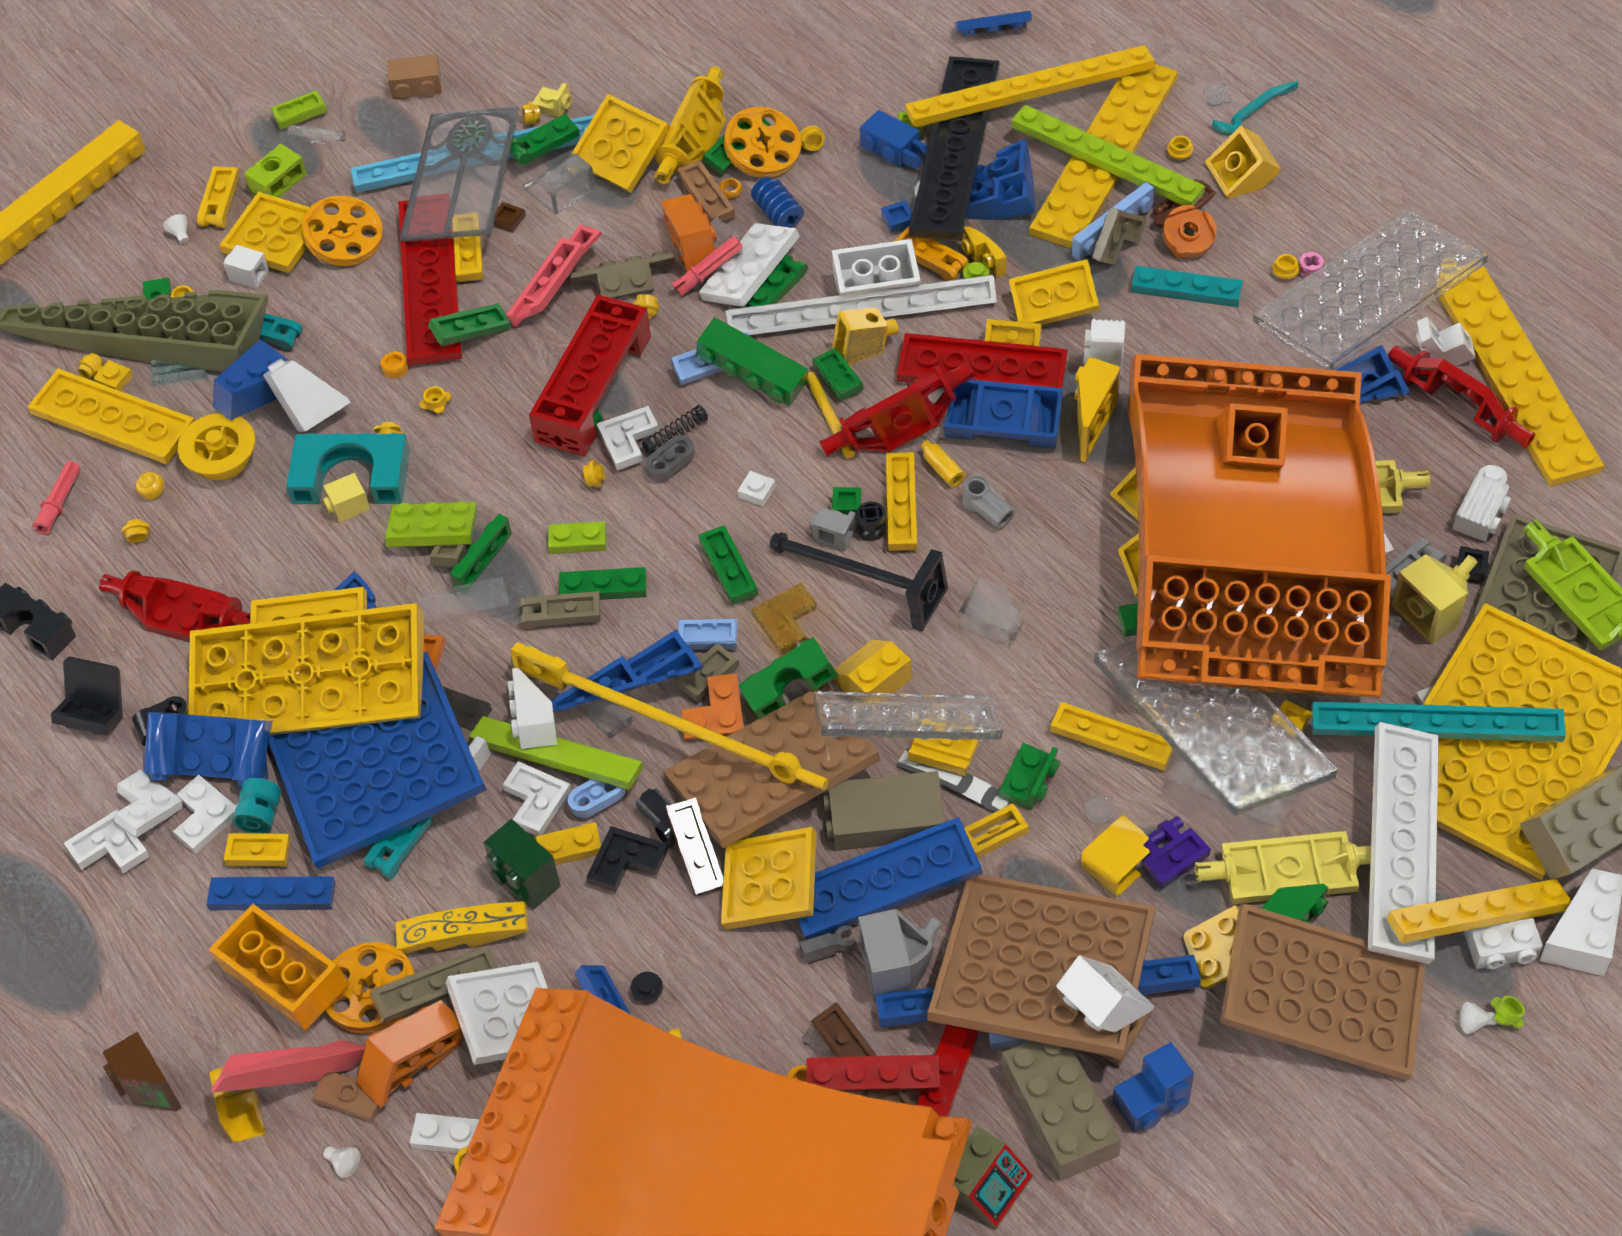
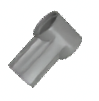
M980 475L968 477L964 482L962 504L965 509L971 512H978L997 529H1003L1015 515V509L989 488L990 485L986 478Z

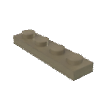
M484 946L373 989L369 996L382 1023L450 997L445 984L448 976L495 969L498 966L488 946Z

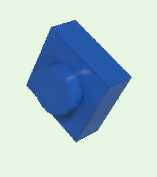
M905 200L882 207L881 215L890 232L893 233L910 226L912 211Z

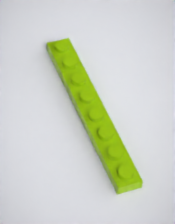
M1026 104L1011 120V128L1138 186L1147 182L1154 187V193L1182 206H1194L1204 194L1205 185Z

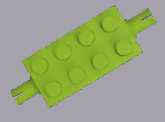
M1534 520L1533 523L1530 522L1524 528L1523 533L1537 545L1539 550L1536 556L1525 562L1524 569L1600 651L1622 640L1621 586L1573 536L1563 541L1557 536H1552L1540 524L1539 520Z

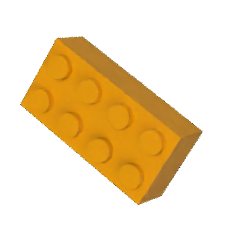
M254 904L208 949L224 971L305 1031L350 984L336 963Z

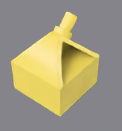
M1425 554L1399 572L1391 606L1428 642L1434 644L1458 628L1468 593L1467 579L1470 577L1469 572L1478 562L1468 555L1459 566L1456 565L1452 569Z

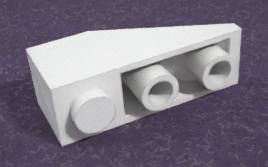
M512 668L513 680L508 681L510 699L515 698V700H509L511 717L517 718L511 720L513 738L519 737L521 749L557 745L552 702L519 668Z

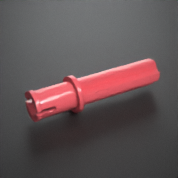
M732 236L694 267L691 265L689 267L690 270L673 282L672 285L683 297L685 293L699 282L704 283L703 279L743 248L741 242L737 237Z
M67 461L48 499L41 502L40 506L42 509L32 525L37 532L49 534L57 516L62 514L63 509L61 506L80 471L79 464Z

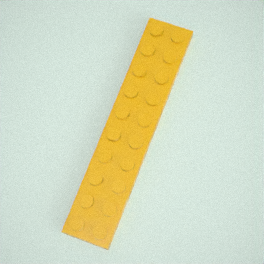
M1155 64L1153 69L1119 77L1087 132L1135 153L1176 83L1179 71ZM1072 155L1029 227V235L1072 249L1073 237L1097 219L1120 177Z
M1483 263L1432 276L1431 285L1453 323L1457 324L1460 322L1471 336L1475 360L1497 398L1501 401L1506 411L1511 407H1516L1519 410L1516 422L1536 434L1527 449L1548 485L1551 487L1602 473L1605 465Z

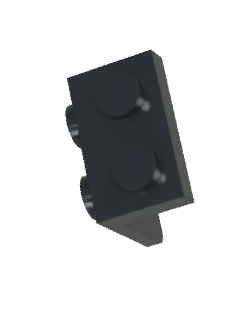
M69 656L63 661L66 699L51 713V722L70 729L76 728L92 732L93 734L106 735L123 718L120 670L113 665Z

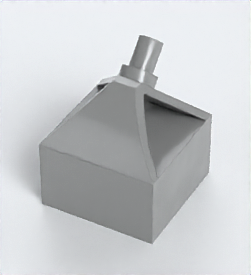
M897 909L859 916L860 948L873 1001L876 1002V994L916 989L930 963L933 953V942L935 941L934 935L941 927L940 921L930 918L924 928L918 929Z

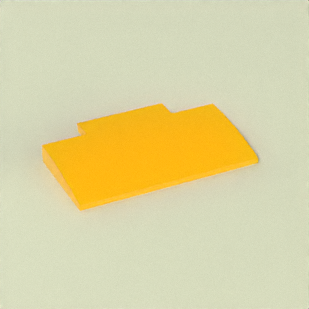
M364 587L251 601L250 624L190 631L188 714L273 720L270 735L420 718L424 658V611L417 603L367 609V590Z

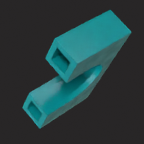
M295 434L286 485L291 503L320 504L323 481L327 472L335 465L348 460H361L373 466L370 490L375 504L403 503L410 456L406 434Z

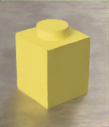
M355 473L324 485L327 496L322 498L329 514L334 512L338 522L370 510L365 491Z

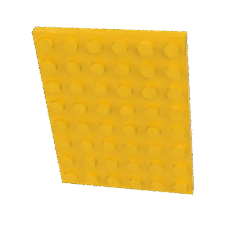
M1484 603L1423 705L1564 709L1566 737L1564 742L1438 738L1437 827L1543 880L1546 871L1519 823L1606 770L1622 741V668Z

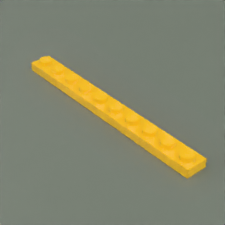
M1146 45L906 103L905 110L915 128L1153 69L1155 60Z

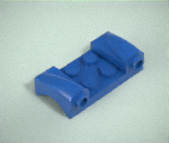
M969 380L954 388L953 394L956 400L951 401L948 407L944 424L945 437L973 440V435L1028 440L1029 446L1056 448L1063 388Z
M148 712L144 773L150 774L151 780H168L169 775L176 774L232 778V780H238V786L241 787L248 778L268 780L267 745L273 720Z

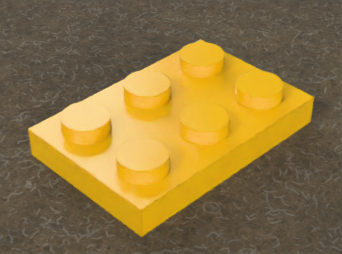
M1088 259L1008 279L1017 318L1020 322L1045 325L1100 311Z

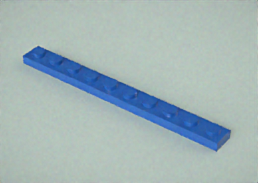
M1187 955L1144 961L1138 991L1144 995L1200 988L1201 978L1195 956ZM935 987L876 994L880 1027L928 1022V1009Z

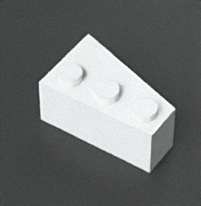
M1591 869L1546 942L1539 961L1605 976L1613 956L1622 896V875Z

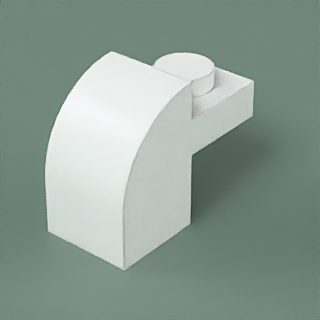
M1428 317L1417 321L1419 333L1416 334L1420 349L1421 351H1428L1430 358H1443L1454 366L1476 358L1472 338L1460 322L1439 331Z

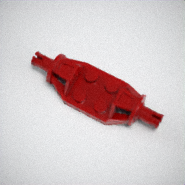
M1395 345L1388 353L1390 361L1405 370L1403 380L1406 385L1415 384L1430 395L1444 382L1458 394L1464 391V394L1470 398L1469 400L1479 407L1473 421L1479 427L1491 433L1492 441L1498 442L1507 436L1522 445L1523 448H1527L1534 440L1536 434L1516 422L1519 413L1516 407H1511L1506 411L1501 401L1488 386L1443 358H1430V353L1425 350L1414 357L1398 345ZM1420 376L1429 377L1426 383L1419 379ZM1493 414L1498 421L1495 427L1486 422Z
M965 362L948 373L942 372L937 365L934 367L936 371L915 379V383L867 409L863 407L845 420L843 417L839 418L842 424L841 430L819 441L825 454L829 457L848 445L850 447L853 446L857 453L861 452V450L891 452L937 427L951 401L956 400L953 394L954 388L972 378H976L969 362ZM942 387L944 392L932 406L928 395ZM870 427L875 437L857 438L855 433Z
M136 570L128 572L124 579L104 574L102 577L107 580L100 579L99 590L101 592L119 595L120 606L123 609L129 610L140 624L150 632L190 642V631L250 624L251 613L242 611L241 600L236 597L230 598L221 592L172 579L142 576ZM140 598L142 599V606L138 604ZM214 617L219 618L218 624L210 625Z

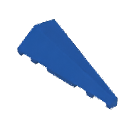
M1382 345L1374 347L1335 369L1338 371L1362 372L1360 402L1399 396L1410 392L1399 370L1394 369Z
M674 630L627 661L624 656H621L586 679L623 693L704 669V667L678 631ZM573 686L551 700L553 713L603 698Z

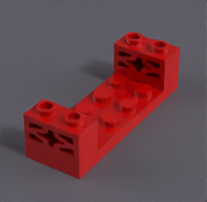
M597 294L529 413L535 443L583 457L586 456L596 438L593 414L627 352L641 356L651 338L646 307Z

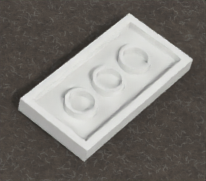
M754 223L740 241L743 248L722 264L699 291L701 299L703 301L744 307L800 237L797 229Z

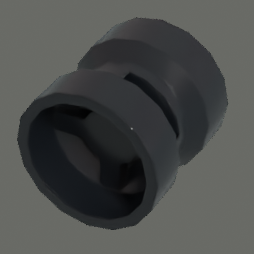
M871 501L861 504L856 514L858 521L857 532L866 541L879 540L884 536L886 530L884 507L877 502Z

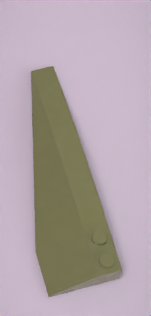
M211 290L208 292V295L197 296L196 292H185L184 297L173 298L170 297V294H159L158 297L147 300L145 296L102 299L101 303L90 304L89 300H81L77 302V305L64 306L63 302H55L43 308H40L38 304L4 306L0 312V330L54 345L105 356L147 363L225 371L259 341L268 296L264 294Z

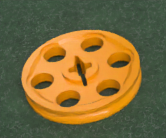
M751 107L738 112L729 121L724 135V149L732 164L742 172L759 178H773L788 172L797 162L802 144L800 132L794 122L785 114L768 107ZM770 118L775 122V125L767 126L762 122V119ZM739 122H747L751 128L743 130L737 124ZM783 134L790 135L794 141L790 143L784 142L780 136ZM740 142L745 146V149L736 150L731 144ZM776 155H784L788 161L786 163H779L774 157ZM754 158L759 159L764 165L755 167L750 163V160Z
M331 196L316 202L306 212L303 220V240L308 250L323 262L336 266L357 265L371 258L379 249L382 240V223L377 212L366 202L350 196ZM328 207H334L339 212L335 215H329L324 210ZM360 210L365 215L361 218H355L351 215V212ZM320 224L323 229L315 232L310 230L309 226ZM372 230L376 235L368 238L363 236L362 232ZM322 244H331L334 246V249L327 252L323 251L320 246ZM354 246L359 248L361 252L353 255L347 252V248Z
M367 942L345 950L333 960L342 972L350 973L348 979L350 984L326 1008L327 1014L337 1026L352 1033L369 1034L392 1026L404 1016L402 1015L382 1023L377 1013L373 1021H361L362 1015L366 1011L376 1010L369 996L373 989L368 988L365 992L363 990L364 986L369 987L373 983L374 989L415 973L408 957L401 950H397L396 947L386 943ZM365 955H376V960L371 965L363 966L360 964L361 959ZM395 963L404 965L403 970L399 974L393 976L388 974V969L391 965ZM341 1000L350 1001L347 1010L343 1012L334 1011L337 1002Z

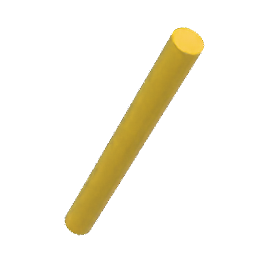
M809 372L807 383L832 433L835 434L841 430L840 427L842 426L816 374ZM850 445L841 449L846 459L855 456V451Z

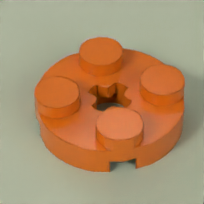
M1183 205L1169 213L1163 224L1162 237L1166 246L1173 251L1174 256L1177 258H1194L1205 254L1211 249L1217 227L1213 217L1204 210L1202 212L1195 209L1196 206ZM1185 227L1196 232L1193 236H1188L1184 233Z

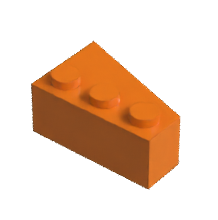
M440 1000L430 1006L422 1007L417 1013L405 1019L397 1020L392 1026L382 1031H376L371 1034L365 1043L366 1047L356 1084L382 1108L389 1102L387 1096L400 1085L406 1089L413 1083L411 1077L423 1067L430 1070L460 1046L463 1032L457 1015Z

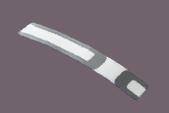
M910 748L904 751L896 763L897 767L913 773L938 771L940 784L976 801L993 812L1006 807L1009 802L998 796L999 789L969 773L966 776H962L908 760Z

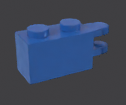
M879 109L860 127V146L883 157L888 162H892L900 167L906 164L918 169L922 165L921 157L926 158L928 146L920 141V131Z

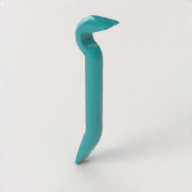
M1294 81L1269 88L1234 114L1231 121L1232 124L1212 120L1211 128L1220 133L1232 135L1242 126L1243 120L1272 98L1298 89L1299 82Z

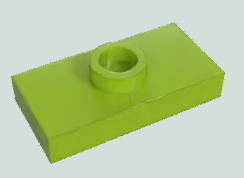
M317 90L270 108L281 130L328 112L326 104Z

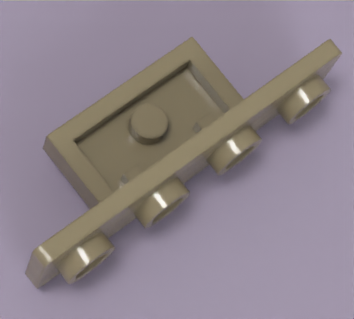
M666 250L652 253V257L642 259L641 256H632L626 258V262L616 264L615 261H607L601 263L599 268L589 269V266L578 267L574 269V273L569 274L570 283L597 279L600 294L613 299L654 291L650 268L672 264L675 261L674 253H667Z

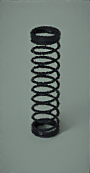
M696 405L691 409V412L687 411L686 415H681V419L676 418L675 422L672 421L670 423V426L666 425L665 429L661 428L659 432L654 433V436L650 435L649 439L645 438L642 440L643 448L651 455L657 450L655 444L650 440L651 437L655 439L657 446L661 447L662 444L656 438V434L660 435L664 444L667 442L666 438L661 434V430L665 431L669 440L673 437L666 430V427H670L674 437L676 435L679 436L672 427V423H674L679 433L684 436V431L677 424V420H680L684 429L689 432L690 429L682 420V417L685 416L691 428L695 429L693 421L687 414L691 413L695 423L700 425V421L705 422L708 420L707 412L701 405Z

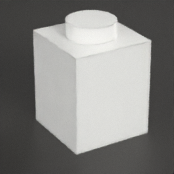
M239 245L234 247L223 263L229 281L254 289L258 288L269 272L264 253Z

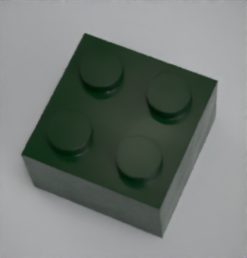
M512 818L483 842L487 853L485 859L491 867L489 872L491 877L500 886L505 884L517 902L524 901L534 910L561 887L553 855Z

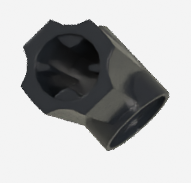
M649 788L641 794L636 802L637 809L654 826L660 840L668 844V848H671L677 843L665 808L672 804L657 788Z

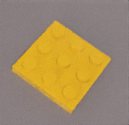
M607 94L568 159L573 164L632 193L655 155L657 148L667 135L670 125Z
M258 192L219 245L221 252L230 254L236 245L264 253L268 267L290 273L307 249L303 240V220L310 207ZM320 224L309 226V229L315 232H319L322 228Z
M812 827L740 839L726 846L721 925L726 930L813 916L816 831Z

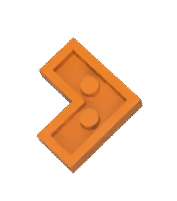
M737 673L707 677L711 706L681 709L683 719L724 736H729L738 730L744 729ZM684 733L685 741L699 739L692 735Z

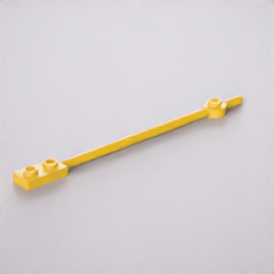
M517 642L511 648L514 668H519L528 676L562 690L568 684L764 765L770 769L774 777L784 783H793L797 779L821 790H825L828 786L829 779L801 768L798 758L791 753L779 752L775 756L769 755L569 672L567 662L559 657L543 653L535 647Z

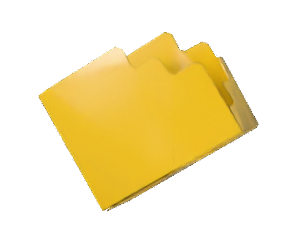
M1122 814L1081 852L1082 868L1118 897L1141 875L1136 866L1150 853L1149 849L1144 846L1149 837L1145 835L1142 829Z
M223 1067L209 1071L212 1086L218 1079ZM257 1088L245 1089L238 1093L227 1091L213 1093L220 1124L233 1142L265 1134L266 1130Z

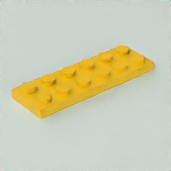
M59 368L27 406L32 415L166 465L178 450V441L181 434L195 421L193 417Z

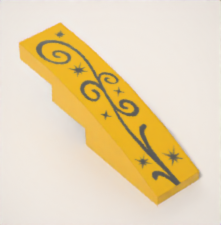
M524 901L455 908L395 922L397 950H401L404 954L432 947L437 952L465 943L470 948L529 932L527 910Z

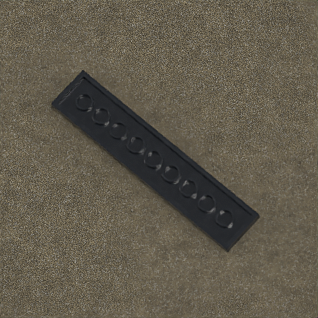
M949 56L941 95L996 82L1000 61ZM990 109L933 124L909 226V236L962 241Z

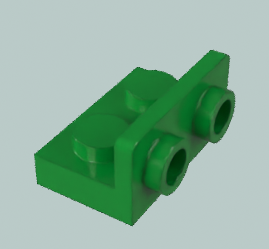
M1023 742L999 790L998 796L1032 811L1036 801L1042 802L1049 785L1045 784L1048 776L1054 778L1060 765V761L1056 759L1058 748L1052 747L1050 753H1047Z

